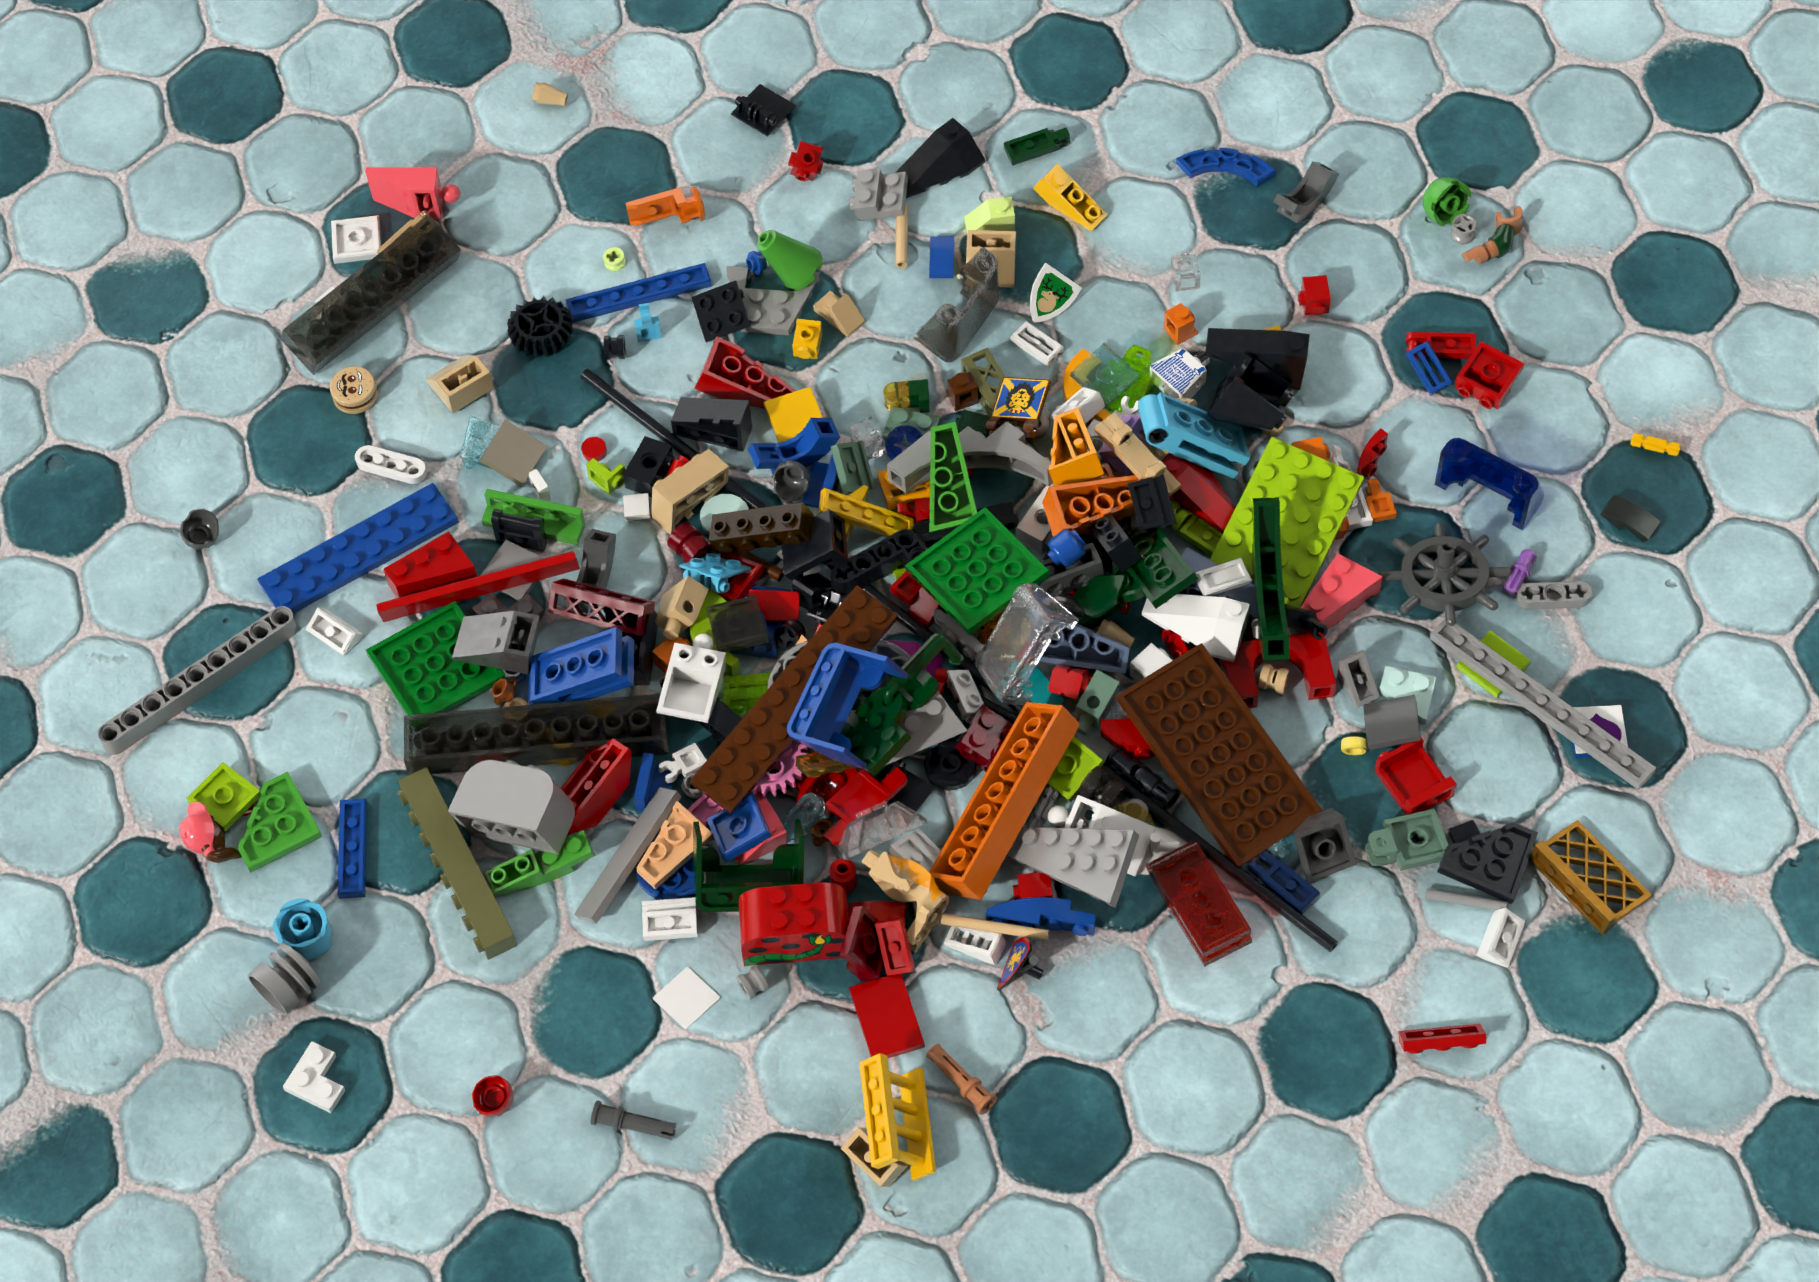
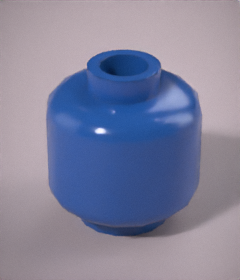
M1063 529L1048 542L1051 550L1048 555L1056 565L1062 563L1065 567H1070L1084 556L1086 543L1074 529L1072 531Z

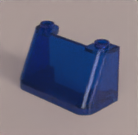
M1461 438L1449 440L1441 450L1434 485L1446 490L1448 485L1452 483H1458L1459 486L1463 487L1467 480L1471 479L1510 499L1507 510L1514 514L1512 525L1521 530L1525 529L1542 504L1544 490L1534 475Z

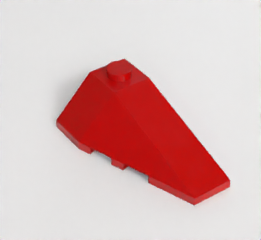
M717 336L694 388L717 399L749 400L750 406L765 409L763 402L796 391L777 375L772 376L762 368L763 364L758 360L754 362L745 355V350L740 346Z

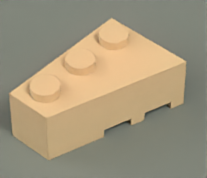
M710 449L695 455L691 461L677 467L672 474L658 480L652 487L651 518L667 533L671 534L675 526L684 517L689 520L694 515L692 510L701 501L705 503L728 483L729 466Z

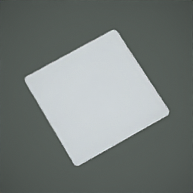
M686 967L653 997V1000L684 1029H687L720 999V996L689 967Z

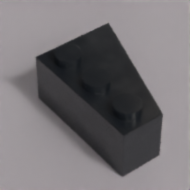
M680 397L671 420L672 431L676 436L742 452L753 428L749 400Z
M605 607L603 609L606 620L612 621L616 618L611 608ZM655 610L646 615L643 635L638 636L622 631V637L630 636L634 639L633 686L650 685L653 666L652 651L655 649L658 625L655 623L657 616ZM633 613L625 615L624 618L629 626L636 627L638 615Z

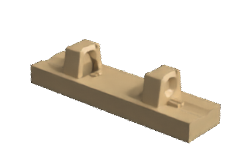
M1115 412L1095 426L1094 431L1139 480L1150 477L1155 478L1164 474L1169 496L1180 489L1181 484L1166 469L1163 462L1152 454L1132 432L1133 430ZM1125 437L1127 440L1121 444L1123 438Z

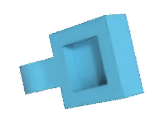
M649 303L639 304L641 319L634 320L637 341L662 338L658 316L651 317Z

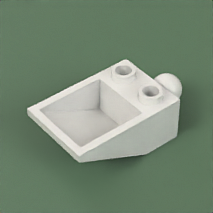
M704 633L697 635L693 640V646L674 643L656 710L657 713L708 723L726 669L725 652L712 650L714 643L711 636Z
M1077 795L1070 815L1062 806H1054L1048 812V821L1055 827L1065 825L1064 828L1134 830L1139 834V838L1127 874L1137 876L1150 844V835L1155 832L1156 827L1080 795ZM1088 811L1094 812V814H1092V820L1086 819V813Z

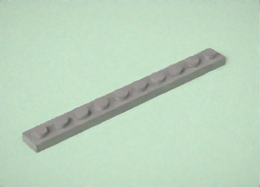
M1444 619L1431 632L1430 639L1636 789L1639 790L1655 773V766L1456 623L1454 626H1449L1446 624V619Z

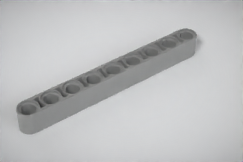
M285 606L273 609L103 724L98 730V737L105 752L111 755L122 753L295 635L297 624L291 609Z

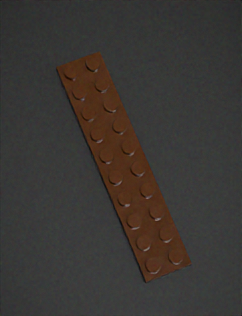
M857 585L690 779V783L732 815L795 741L788 735L787 725L822 650L828 644L839 643L870 652L897 621L898 615Z

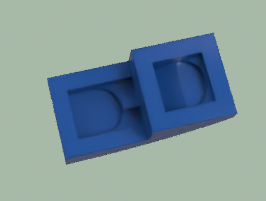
M930 236L929 278H954V236Z

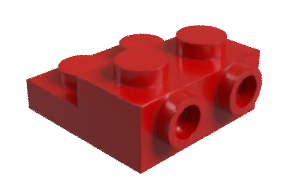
M1481 341L1457 375L1455 388L1463 397L1469 398L1472 396L1478 399L1479 403L1486 409H1491L1492 407L1499 409L1510 393L1511 386L1523 370L1525 363Z

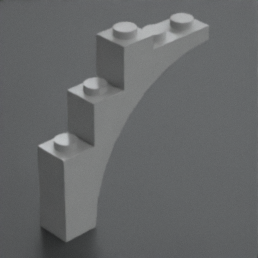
M1005 422L987 438L981 432H976L969 426L959 433L967 469L998 468L1027 475L1047 486L1053 483L1049 473L1051 460L1037 453L1032 446L1026 445L1025 433L1021 428ZM931 431L925 433L887 464L889 482L906 494L920 484L930 480Z

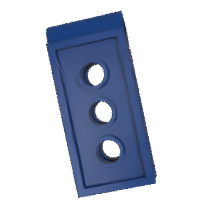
M614 627L531 656L528 710L534 714L545 715L633 686L634 639L630 636L622 637V631Z

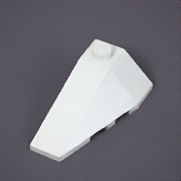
M1177 594L1157 609L1147 598L1142 610V616L1165 630H1172L1182 636L1181 639L1188 644L1189 642L1195 645L1202 643L1212 657L1234 662L1248 623L1250 604L1225 597Z

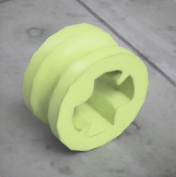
M610 248L603 254V260L607 269L619 271L624 268L626 259L620 248Z

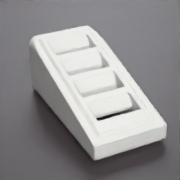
M951 926L944 945L986 963L997 965L1006 947V941L1000 933ZM961 931L965 932L961 941L957 942ZM971 935H973L974 937L971 941V944L968 945L969 939ZM983 939L984 942H983L981 948H978V946H979L981 940Z

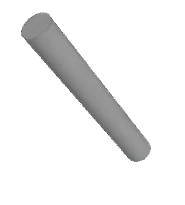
M1426 889L1425 895L1427 900L1491 910L1507 908L1508 901L1433 889Z

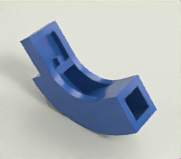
M810 418L804 429L795 437L779 443H752L748 451L756 469H771L772 473H775L774 471L778 465L786 461L800 462L805 467L810 466L813 462H817L831 450V446L838 442L840 435L832 418Z

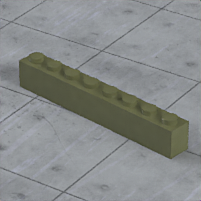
M427 767L398 780L401 790L397 794L403 806L409 805L411 811L407 813L413 826L419 825L421 832L418 834L424 847L430 846L432 853L429 856L434 867H441L443 873L440 874V878L446 889L451 887L454 895H451V899L457 910L462 908L465 916L461 918L467 931L473 930L476 935L473 938V942L478 952L484 951L489 960L516 947L515 936L454 818L448 812V807Z

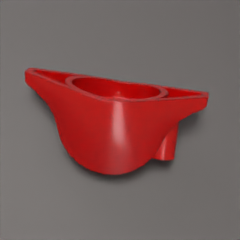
M827 760L817 761L809 765L807 771L802 773L803 779L795 783L796 789L799 791L795 801L798 808L803 809L826 803L858 773L854 766L837 765Z

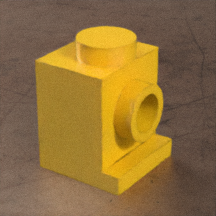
M797 319L792 344L794 357L818 359L822 339L821 321Z

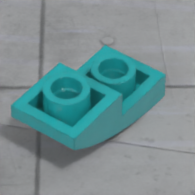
M1032 661L1011 676L1025 697H1028L1033 703L1060 705L1064 702L1061 695L1049 692L1048 686L1050 681Z

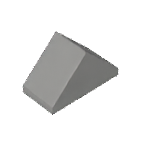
M1364 650L1339 660L1337 680L1356 708L1380 698Z

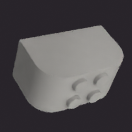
M485 760L475 764L466 772L448 812L471 836L559 854L572 825L575 807L571 799L556 782L539 767L534 765H528V767L520 766L511 760L506 762Z

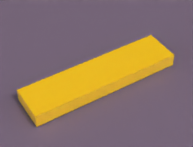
M827 488L820 492L819 513L830 509L844 519L846 523L887 537L903 529L913 531L914 519Z

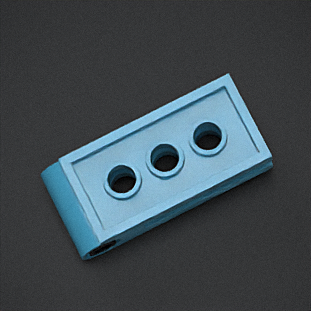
M1162 392L1158 395H1146L1139 400L1138 410L1148 444L1169 452L1178 458L1193 462L1200 467L1210 469L1220 476H1227L1231 479H1234L1239 473L1236 462L1246 465L1251 459L1242 426L1215 421L1207 415L1206 411Z

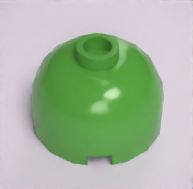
M1441 177L1434 180L1427 187L1423 196L1422 205L1426 215L1440 226H1445L1447 223L1452 225L1456 216L1467 212L1469 208L1467 200L1468 196L1471 198V191L1466 184L1453 177Z

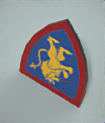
M1021 937L1013 942L997 990H1001L1009 984L1019 970L1038 980L1041 978L1043 970L1036 967L1039 963L1038 957L1036 955L1028 957L1032 951V942L1029 938Z

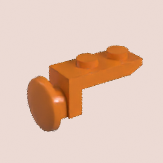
M696 187L690 188L691 196L684 197L681 188H676L626 202L625 204L630 225H642L674 215H678L681 223L691 221L690 219L696 217L701 222L705 220V208L702 197Z

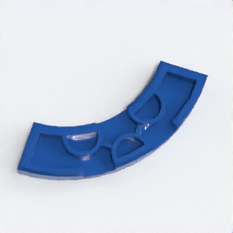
M1231 148L1207 151L1200 149L1176 158V164L1190 179L1208 172H1228L1242 176L1258 187L1276 176V170L1264 160L1255 155L1249 156Z

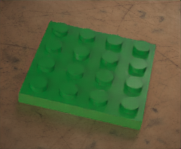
M986 507L905 565L906 571L968 635L975 632L1050 576L1049 570Z
M455 601L365 650L367 656L416 730L492 688L499 679L506 678L501 669L452 660L462 620L465 617Z

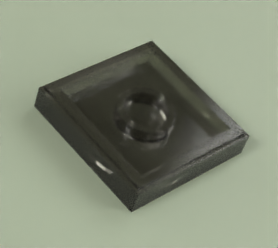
M756 595L706 607L717 651L726 653L768 643V636Z

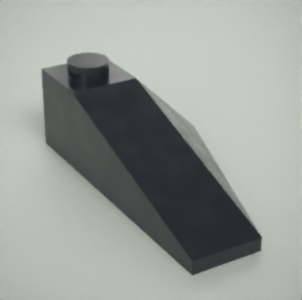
M951 118L935 130L895 173L906 172L908 176L906 198L925 192L930 186L938 183L941 186L948 183V180L960 176L962 178L969 175L985 163V158L970 132L954 118Z
M1208 328L1205 353L1227 364L1235 365L1242 354L1247 351L1293 385L1292 389L1300 390L1308 356L1310 334L1280 330Z

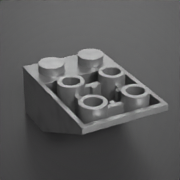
M507 611L463 617L452 660L528 674L531 656L534 654L539 635L540 615Z

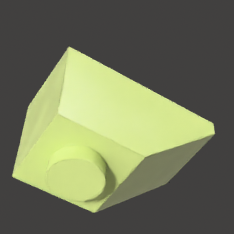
M1012 197L988 199L964 217L966 232L968 230L1015 231Z

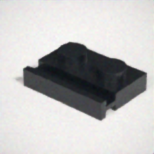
M1164 474L1159 477H1150L1128 483L1141 534L1164 528L1167 525L1177 524Z

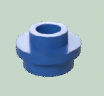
M751 251L747 255L746 266L749 271L759 275L767 268V261L760 251Z

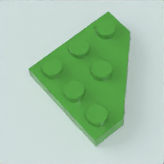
M288 771L263 784L257 806H254L248 820V828L244 838H241L237 847L250 873L322 837Z

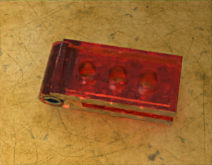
M1194 840L1146 864L1153 883L1204 967L1252 943L1250 926L1200 845Z

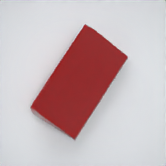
M750 589L748 593L747 615L763 611L766 622L785 623L789 620L799 621L800 593L795 591Z

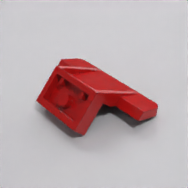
M896 767L879 783L865 770L859 771L824 804L821 812L827 818L834 814L839 821L822 838L835 846L842 845L907 784L906 775Z

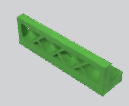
M486 489L484 496L487 507L482 517V524L484 526L492 527L491 517L494 509L503 510V513L532 519L540 517L544 518L546 539L579 545L586 525L583 509Z

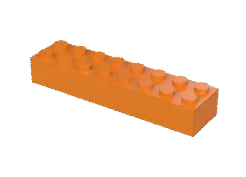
M1033 702L1025 703L929 871L934 877L936 886L945 894L982 900L1080 726V723L1063 706Z

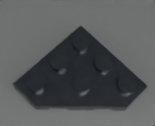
M1512 822L1494 831L1489 830L1473 836L1469 840L1450 844L1444 850L1437 872L1512 904L1515 901L1538 832Z

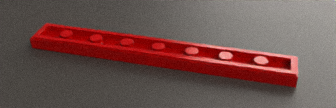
M574 551L377 603V611L382 621L387 622L446 606L454 601L457 603L580 569L579 562Z

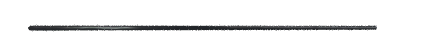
M585 369L582 372V380L663 442L672 445V448L680 455L691 461L695 455L699 454L590 369ZM728 476V483L723 488L731 494L740 497L747 503L748 507L751 509L769 507ZM832 559L823 562L830 570L838 565ZM871 584L862 588L898 615L897 621L924 642L935 634ZM941 650L939 653L949 660L947 654ZM964 656L963 662L956 666L961 670H969L975 681L1020 714L1025 702ZM1104 763L1096 772L1129 799L1142 800L1147 805L1151 816L1192 847L1196 844L1202 855L1326 950L1332 952L1338 944L1336 939L1243 868L1237 867L1226 855Z

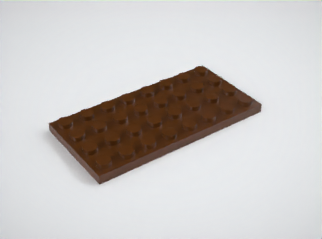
M1202 643L1116 695L1115 699L1226 856L1237 867L1244 866L1258 857L1264 850H1269L1292 835L1307 817L1323 811Z

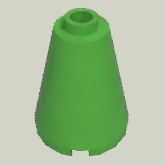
M774 230L765 231L758 238L757 247L786 287L799 291L814 281L816 277L813 274L817 268L821 269L823 260L821 252L816 248Z

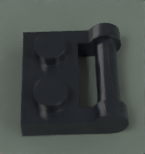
M499 509L493 510L491 523L497 543L503 544L505 540H508L523 548L545 552L547 540L544 531V518L535 517V519L503 513V510Z

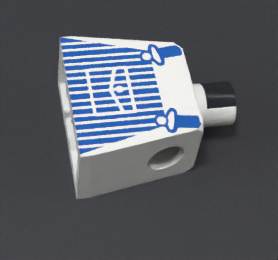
M1180 349L1150 365L1149 380L1166 395L1191 399L1206 382L1207 370L1205 366L1210 363V359L1204 351H1200L1193 357L1185 349Z

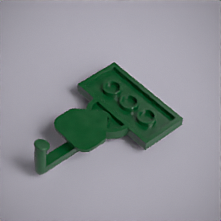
M1160 529L1142 534L1139 530L1130 536L1129 539L1142 559L1122 573L1116 567L1111 575L1095 576L1080 586L1075 593V599L1085 614L1074 621V623L1088 629H1093L1103 622L1104 619L1120 610L1126 602L1137 601L1144 596L1157 609L1198 580V577ZM1048 611L1049 613L1060 616L1058 611Z
M942 633L933 634L901 667L909 674L907 679L893 676L888 681L886 687L874 691L868 697L859 692L840 734L850 739L852 744L850 752L866 763V769L874 776L911 739L899 726L905 718L906 712L923 707L936 694L939 688L938 681L924 668L941 650L947 654L951 665H959L964 660V656L960 654L958 649Z

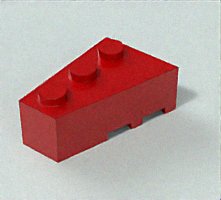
M449 531L383 569L387 583L397 598L477 577L475 566Z

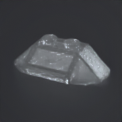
M887 801L873 806V812H871L870 808H867L855 814L857 819L847 824L837 849L843 859L847 860L907 834L928 822L925 817L899 801L890 805L887 804Z

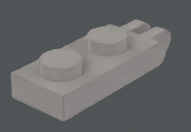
M936 609L933 612L935 624L942 629L944 635L953 645L956 644L962 649V653L970 661L974 660L980 666L988 660L986 647L971 634L968 635L949 614L944 613L940 609Z

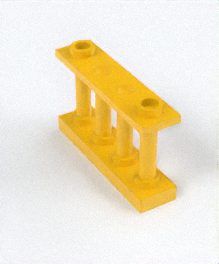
M881 1053L859 1062L871 1167L880 1169L900 1161L910 1165L911 1180L913 1181L935 1173L936 1165L923 1068L919 1067L904 1075L890 1072L887 1055ZM891 1084L900 1087L902 1100L892 1097ZM894 1110L903 1112L905 1126L895 1123ZM897 1136L907 1139L908 1152L898 1148Z

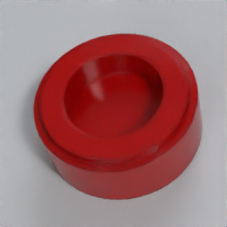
M590 437L582 443L581 451L587 461H590L592 458L596 461H601L605 458L607 448L603 439Z

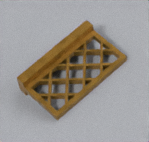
M1578 820L1544 842L1542 840L1537 843L1530 854L1529 861L1602 935L1610 931L1612 925L1652 897V894ZM1576 830L1583 837V843L1570 841V834ZM1553 845L1565 847V856L1557 855L1550 847ZM1570 848L1583 850V859L1570 857ZM1588 851L1597 852L1602 857V862L1588 860ZM1569 864L1582 865L1583 874L1575 873L1569 867ZM1588 867L1602 869V878L1589 876ZM1607 870L1616 871L1620 875V880L1607 879ZM1588 882L1601 884L1602 894L1593 892L1588 887ZM1607 886L1621 888V897L1608 895ZM1626 889L1635 890L1641 897L1638 899L1626 898ZM1607 902L1620 903L1621 911L1615 914L1607 906Z

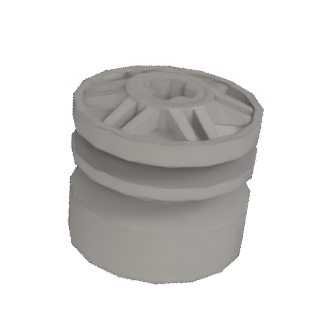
M281 943L276 948L278 954L271 952L268 956L273 968L261 962L247 977L259 994L282 1015L287 1016L300 1004L295 991L308 996L311 993L309 986L316 989L321 984V981L311 964L300 953L293 950L287 944Z

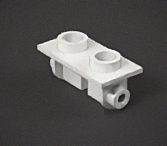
M948 670L947 686L950 688L955 701H960L957 706L961 713V718L970 723L978 708L982 704L984 705L969 670Z

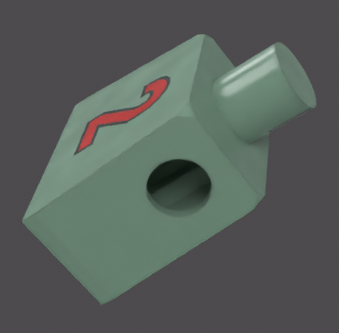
M1096 670L1076 706V717L1080 723L1076 732L1087 735L1091 726L1096 729L1100 728L1101 719L1107 717L1117 701L1115 698L1119 694V681Z

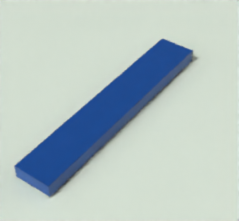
M702 263L565 300L574 323L639 306V304L651 303L712 286L706 264Z

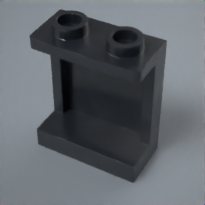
M830 509L813 517L811 540L809 542L781 546L784 575L793 581L794 578L802 577L804 572L829 559L834 560L839 565L848 561L845 520Z

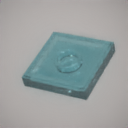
M1103 343L1071 372L1070 376L1082 387L1100 392L1105 408H1107L1139 379L1140 374Z

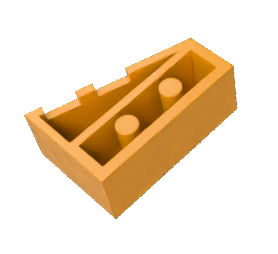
M1077 407L1054 416L1053 448H1051L1050 452L1052 459L1051 465H1049V473L1054 486L1085 482L1103 475L1102 466L1079 408Z

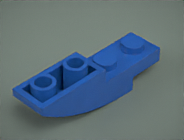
M1047 897L1024 898L1004 902L986 910L987 921L1039 929L1041 926H1045L1052 931L1066 930L1078 936H1094L1096 927V915L1071 910L1072 900Z

